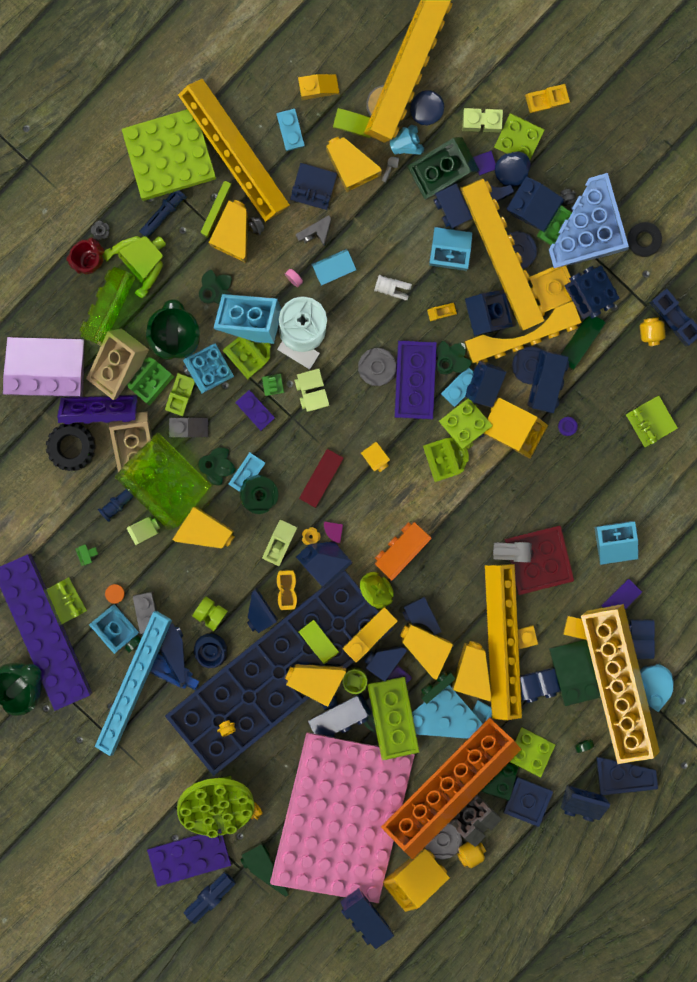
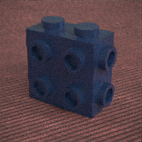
M602 265L595 269L593 266L585 269L582 276L580 273L569 278L571 282L565 285L582 319L588 316L592 319L600 315L601 309H604V311L609 310L615 306L613 302L620 299Z

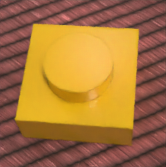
M533 625L518 629L519 649L538 645Z

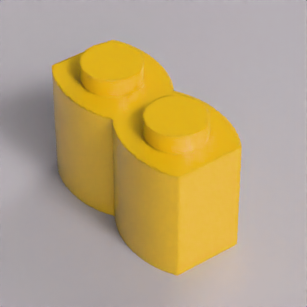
M280 570L277 575V586L280 590L278 605L281 610L295 609L297 605V594L294 589L296 586V574L294 570Z

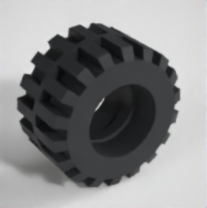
M76 423L60 424L48 435L46 453H48V458L53 462V465L62 470L77 471L83 469L87 464L91 463L92 458L95 456V438L92 436L91 431L83 425ZM66 436H76L82 443L81 453L75 458H67L61 452L60 445Z

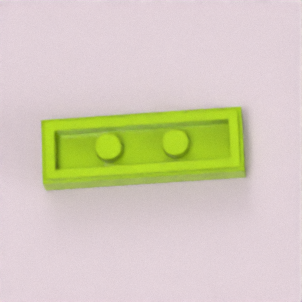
M227 181L223 182L201 230V234L207 238L232 188V184Z

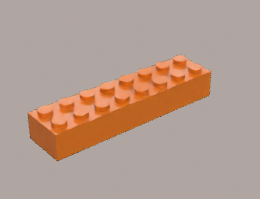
M489 718L381 828L413 860L522 749L504 730Z

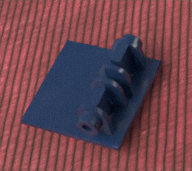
M300 163L290 200L327 210L337 173Z

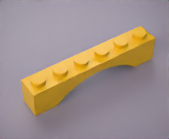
M572 301L554 308L548 319L539 328L525 336L513 339H498L481 335L464 343L472 364L477 363L478 365L479 361L487 363V358L492 356L495 359L503 357L508 350L512 349L513 352L524 349V344L531 343V346L542 342L541 338L548 336L551 339L559 336V331L566 329L567 332L578 329L577 325L581 323V320Z

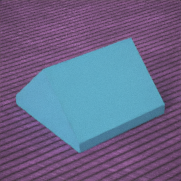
M115 604L89 624L114 654L139 633Z

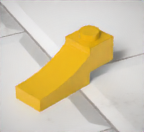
M385 607L382 608L343 647V650L357 663L398 622L397 619Z

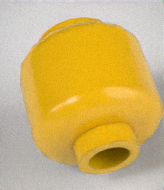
M659 317L643 319L644 322L640 324L641 340L648 342L649 346L660 345V341L666 338L664 322L659 320Z
M466 842L458 848L459 853H457V856L464 867L474 868L485 860L484 853L487 851L481 842L476 847Z

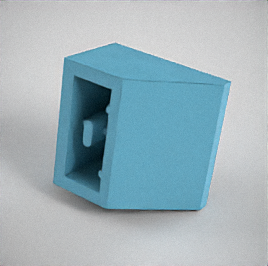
M434 227L429 265L467 271L471 252L472 232Z
M635 521L594 527L600 565L638 559V537Z

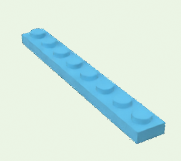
M154 611L151 615L95 747L109 756L115 753L172 622L170 618L158 611Z

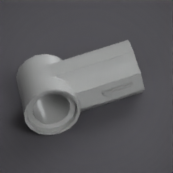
M494 543L493 559L531 562L532 543Z

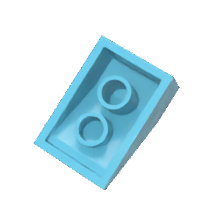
M222 294L214 329L250 341L274 344L281 311L278 299Z

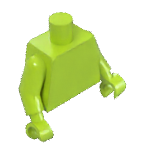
M135 236L122 240L114 245L112 249H106L103 257L107 262L114 254H118V257L143 283V286L135 292L137 296L143 298L149 293L148 289L152 287L163 267L161 261L163 255L159 250L166 243L159 236L152 242L146 236L142 238Z

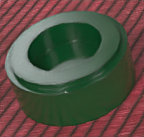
M139 636L134 637L124 649L130 653L140 643L141 638Z
M588 739L577 743L574 747L577 753H581L594 748L595 745L593 740Z

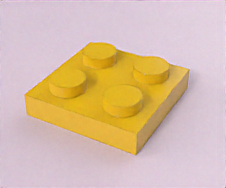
M566 266L552 267L529 277L544 313L572 301L565 288V285L571 282L569 279L571 276Z

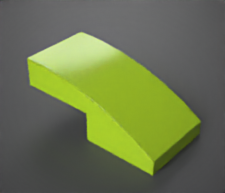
M338 108L333 128L370 138V136L364 134L370 117Z
M181 372L177 373L165 407L166 411L180 416L184 415L195 385L192 376Z
M311 621L299 631L323 664L339 653L316 621Z

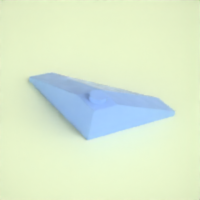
M608 173L591 177L585 184L587 187L584 193L576 200L572 207L573 212L568 220H565L558 232L560 234L558 239L549 248L554 268L628 250V242Z

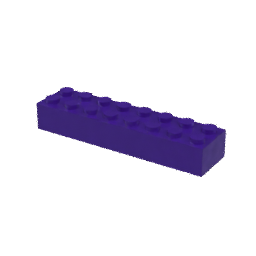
M27 554L0 566L1 591L34 665L38 666L42 672L41 681L54 711L90 696L92 690L48 595L47 588L32 554Z

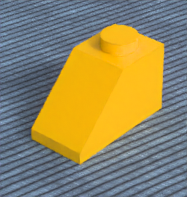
M316 74L298 77L302 100L339 94L336 74Z

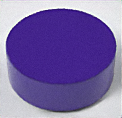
M564 417L558 423V430L564 436H571L577 431V422L571 417Z

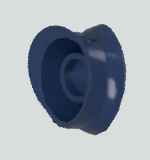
M431 90L419 92L411 102V116L421 125L434 124L444 113L442 97Z
M512 152L501 156L495 165L497 179L506 186L522 184L530 170V159L522 152Z
M213 633L201 636L194 645L195 659L206 668H216L222 665L227 657L225 641Z

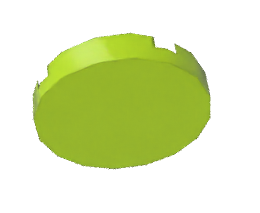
M369 572L360 581V590L363 597L376 608L382 609L392 603V597L394 596L391 584L384 576L382 578L378 576L379 573Z

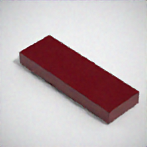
M327 449L299 499L316 508L340 466L343 457Z

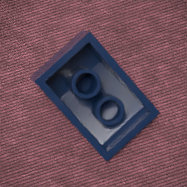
M568 785L566 786L561 804L564 814L574 817L576 814L582 815L584 820L594 822V819L600 820L610 807V803L603 795Z

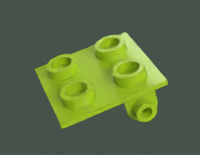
M510 113L494 148L505 153L522 152L531 160L545 129Z
M659 395L626 414L644 447L657 442V440L678 429Z
M470 399L465 400L439 420L440 424L462 449L465 447L471 448L474 445L473 441L493 426Z
M69 577L46 589L61 624L87 611Z
M521 727L515 742L522 750L510 762L541 778L555 744Z

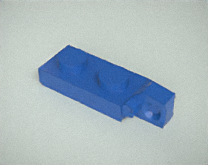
M157 654L149 673L180 688L163 656ZM184 667L185 684L181 688L185 689L187 686L196 690L199 681L192 678L193 673Z

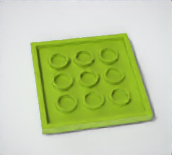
M188 109L122 129L142 201L216 179L202 129Z

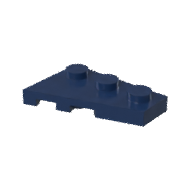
M596 756L600 795L658 789L655 769L629 763L617 764L615 760Z

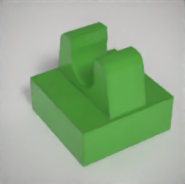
M281 374L262 377L265 396L284 393Z
M86 545L75 548L81 566L92 563L90 557L98 555L96 547L87 550Z

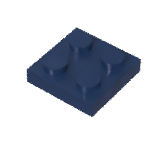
M517 776L510 800H507L503 813L539 827L553 791Z

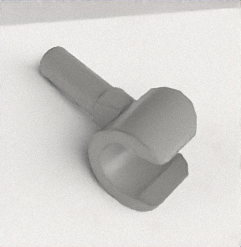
M390 157L388 159L382 181H387L391 167L398 168V157Z

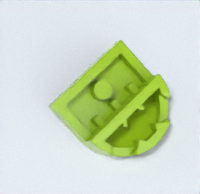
M238 337L225 347L223 352L242 374L249 379L268 362L271 346L270 343L254 342Z
M445 438L423 446L434 482L462 473L465 470L466 463L469 461L467 448L462 449L453 438Z

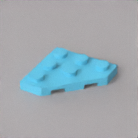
M450 685L428 704L424 702L412 712L416 735L469 739L483 725Z

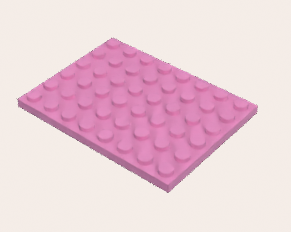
M306 732L270 883L276 886L340 897H347L359 888L370 902L379 903L394 842L381 826L403 805L415 754L382 760L379 746Z

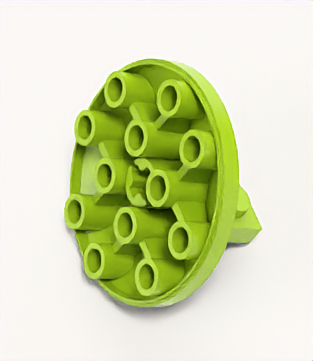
M231 776L193 783L192 786L182 793L177 802V815L181 824L191 832L205 835L209 838L234 834L250 820L254 812L252 793L245 785L232 780Z

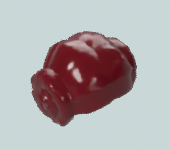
M91 237L88 240H81L74 245L66 260L70 267L78 274H92L102 266V256L105 250L97 240Z

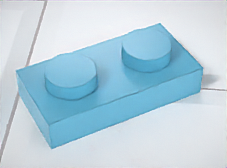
M295 109L276 113L286 152L305 147Z
M468 368L462 372L441 393L453 407L465 397L467 387L473 377V371Z
M249 452L228 484L240 492L243 481L246 478L258 475L266 463Z

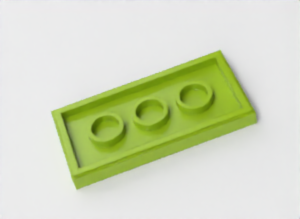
M405 677L367 684L381 759L388 760L420 753Z

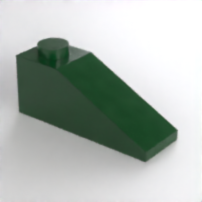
M263 841L242 852L240 860L245 869L248 868L252 874L285 897L289 895L287 887L276 886L270 883L274 862Z

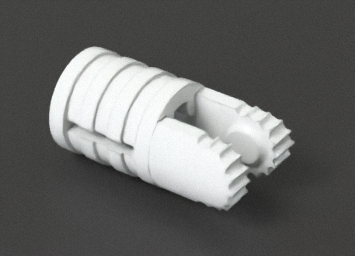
M379 275L374 291L408 300V295L396 291L395 287L409 290L412 284Z

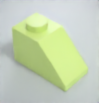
M151 516L127 527L135 545L159 534L158 529H160L155 518L152 519Z
M279 520L262 559L280 566L297 527Z

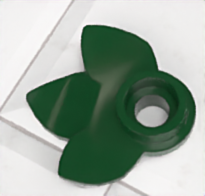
M210 269L202 276V287L199 290V298L202 302L207 304L215 302L220 305L222 294L233 295L227 291L231 284L230 275H219L216 277L215 273ZM210 290L212 296L210 298L205 297V291Z
M442 341L436 349L438 357L436 368L439 373L443 375H448L452 372L461 373L471 366L472 361L464 358L466 353L465 343H457L449 347L445 341ZM447 362L449 367L445 369L442 365Z
M215 448L209 455L201 457L198 462L199 470L206 474L208 481L213 485H222V476H229L236 471L233 463L227 460L229 449ZM207 461L211 463L210 468L205 467Z

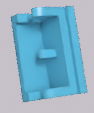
M347 249L312 264L321 285L356 270Z

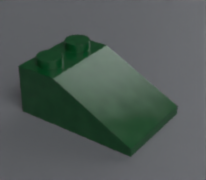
M463 137L452 138L408 165L425 200L433 197L435 193L458 184L480 171Z
M587 640L549 648L564 706L601 698Z

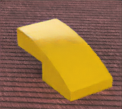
M565 84L525 95L530 114L570 103Z
M567 615L563 634L587 640L582 619Z

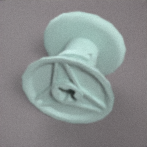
M297 297L288 301L281 309L278 329L283 343L293 351L298 352L312 351L318 347L325 338L326 312L322 305L313 298Z

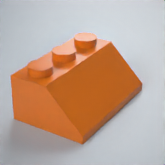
M408 522L401 529L402 535L399 538L395 536L388 543L390 547L386 552L382 550L375 557L377 560L375 565L391 580L432 539L415 522L412 524Z

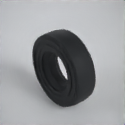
M638 223L628 233V246L637 256H651L660 249L662 234L658 227L652 223ZM642 232H647L652 237V243L648 247L640 246L637 241L638 235Z

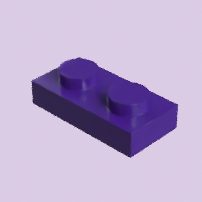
M250 390L235 402L260 431L275 419Z

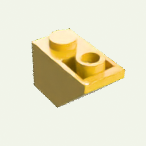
M377 442L361 452L374 472L376 470L381 472L389 466L387 462L390 459Z

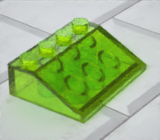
M116 267L107 271L104 277L106 283L103 288H99L96 294L98 299L96 304H92L88 311V315H90L88 321H84L79 330L81 332L80 337L99 346L102 345L107 332L111 331L136 279L131 273Z
M159 433L153 436L115 476L168 530L177 528L211 487Z

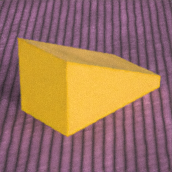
M454 303L427 310L430 321L457 314Z

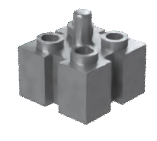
M477 794L450 823L465 840L476 847L486 837L483 833L488 828L492 830L502 819Z

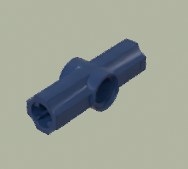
M224 871L210 886H206L199 893L197 899L183 913L190 922L196 924L209 910L211 911L218 905L222 897L234 887L236 882Z

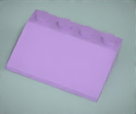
M7 337L3 394L83 397L84 339Z

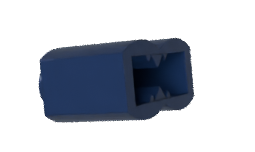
M629 619V628L637 659H654V620Z
M550 668L521 675L520 689L522 700H527V703L537 701L540 696L545 695L546 698L557 696L556 693L560 692L555 669Z

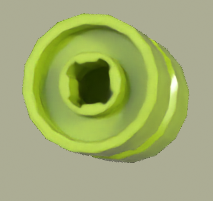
M205 596L192 617L199 622L204 621L205 626L214 631L228 611L220 605L215 606L214 601Z
M359 667L347 669L342 681L344 689L351 694H358L364 691L367 686L366 673Z

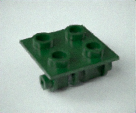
M509 762L481 792L509 801L519 766Z

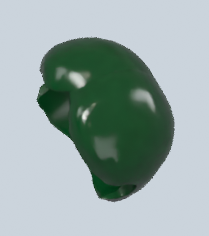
M171 299L166 301L162 309L157 310L149 318L146 328V340L150 349L157 356L166 360L182 359L191 356L198 348L200 330L197 320L190 312L185 310L183 304L178 300Z
M8 663L0 667V705H2L5 712L13 716H20L29 713L37 706L41 696L42 672L38 666L34 664Z

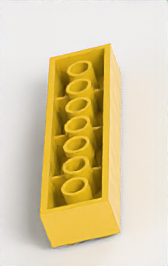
M420 0L364 134L383 143L397 136L399 131L397 125L400 120L404 119L407 113L405 109L406 104L410 103L413 99L415 92L412 90L415 84L418 85L421 80L422 74L420 71L423 67H426L430 58L428 53L436 45L437 38L435 36L444 26L445 21L443 17L446 13H449L453 3L450 2L451 0Z
M624 604L588 610L581 615L617 764L653 759L660 750Z

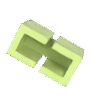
M464 108L462 131L479 132L481 125H484L483 132H501L503 110L485 109L484 113H481L482 109Z
M315 369L297 374L298 379H295L297 391H302L303 397L300 398L302 409L306 408L307 412L328 407L329 403L325 389L306 394L307 390L324 386L320 370Z

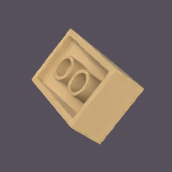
M123 329L108 331L86 379L112 400H116L142 366L149 349Z
M148 411L136 413V420L130 422H110L109 430L119 478L157 472Z

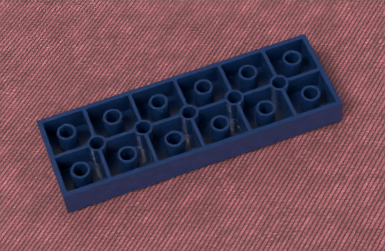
M344 570L325 589L321 587L165 715L166 719L214 776L310 698L286 685L288 680L285 679V676L290 667L294 668L296 664L347 668L354 660L343 650V647L379 612L378 609L365 600L360 587ZM313 620L316 621L339 651L336 656L325 664L322 663L299 633L302 628ZM391 627L378 641L391 632L393 628ZM228 720L230 723L234 722L236 729L234 733L222 737L220 732H217L221 723Z

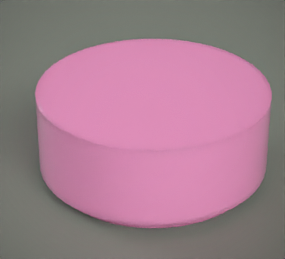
M289 269L285 273V276L294 286L299 287L303 283L301 277L294 270Z

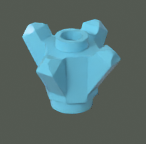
M417 126L402 127L397 136L390 140V147L395 155L403 153L421 155L423 153L424 147L422 144H419Z

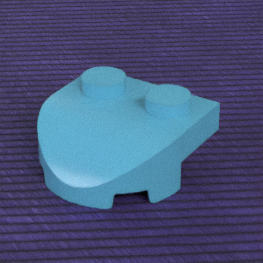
M659 664L648 667L646 665L640 669L648 705L659 712L672 695L674 687L672 673L666 667Z

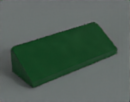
M588 316L584 319L561 353L569 357V369L573 371L606 324L605 321L597 316L592 319Z

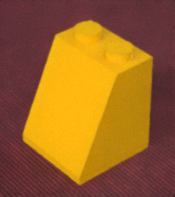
M335 137L328 141L329 144L326 146L327 153L346 192L381 176V168L344 137L341 139Z
M234 200V202L228 201L209 244L211 247L246 263L248 212L245 204Z
M498 398L493 408L491 407V413L487 418L493 426L484 434L530 459L548 425L537 416Z
M195 506L172 540L181 543L224 548L225 546H230L235 536L232 535L234 533L232 529Z
M409 623L408 626L405 625L400 634L403 644L431 677L437 680L453 646L452 642L414 624L412 625V623Z
M470 641L469 644L464 643L455 673L456 679L451 687L454 691L491 701L485 650L479 643Z
M296 664L294 668L290 667L285 676V679L288 680L286 685L328 707L346 673V668Z
M422 849L413 860L409 858L387 876L383 881V886L406 912L418 909L450 877L447 875L446 869L435 861L433 853Z

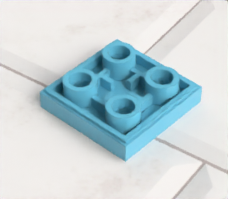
M216 343L183 360L201 393L234 377Z

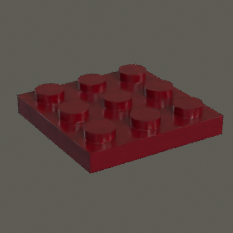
M560 525L504 539L505 543H532L531 562H514V560H509L510 564H515V584L518 595L574 581Z

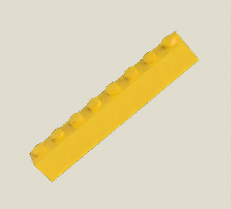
M203 78L187 85L178 94L179 98L264 221L266 222L282 213L290 204Z
M479 179L460 188L520 329L526 330L543 322L544 310L541 305H537L535 300L538 298L536 291L533 287L530 288L528 284L530 280L526 270H522L520 263H523L521 256L518 252L515 253L513 245H515L511 234L507 235L505 230L507 227L506 221L503 216L500 217L497 210L500 208L496 199L492 200L490 195L492 189L489 182Z
M515 564L485 565L492 719L522 718Z

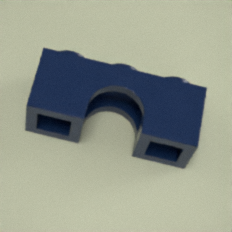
M668 289L663 290L649 302L685 347L697 339V324L692 318L690 319L685 315L678 305L679 302Z

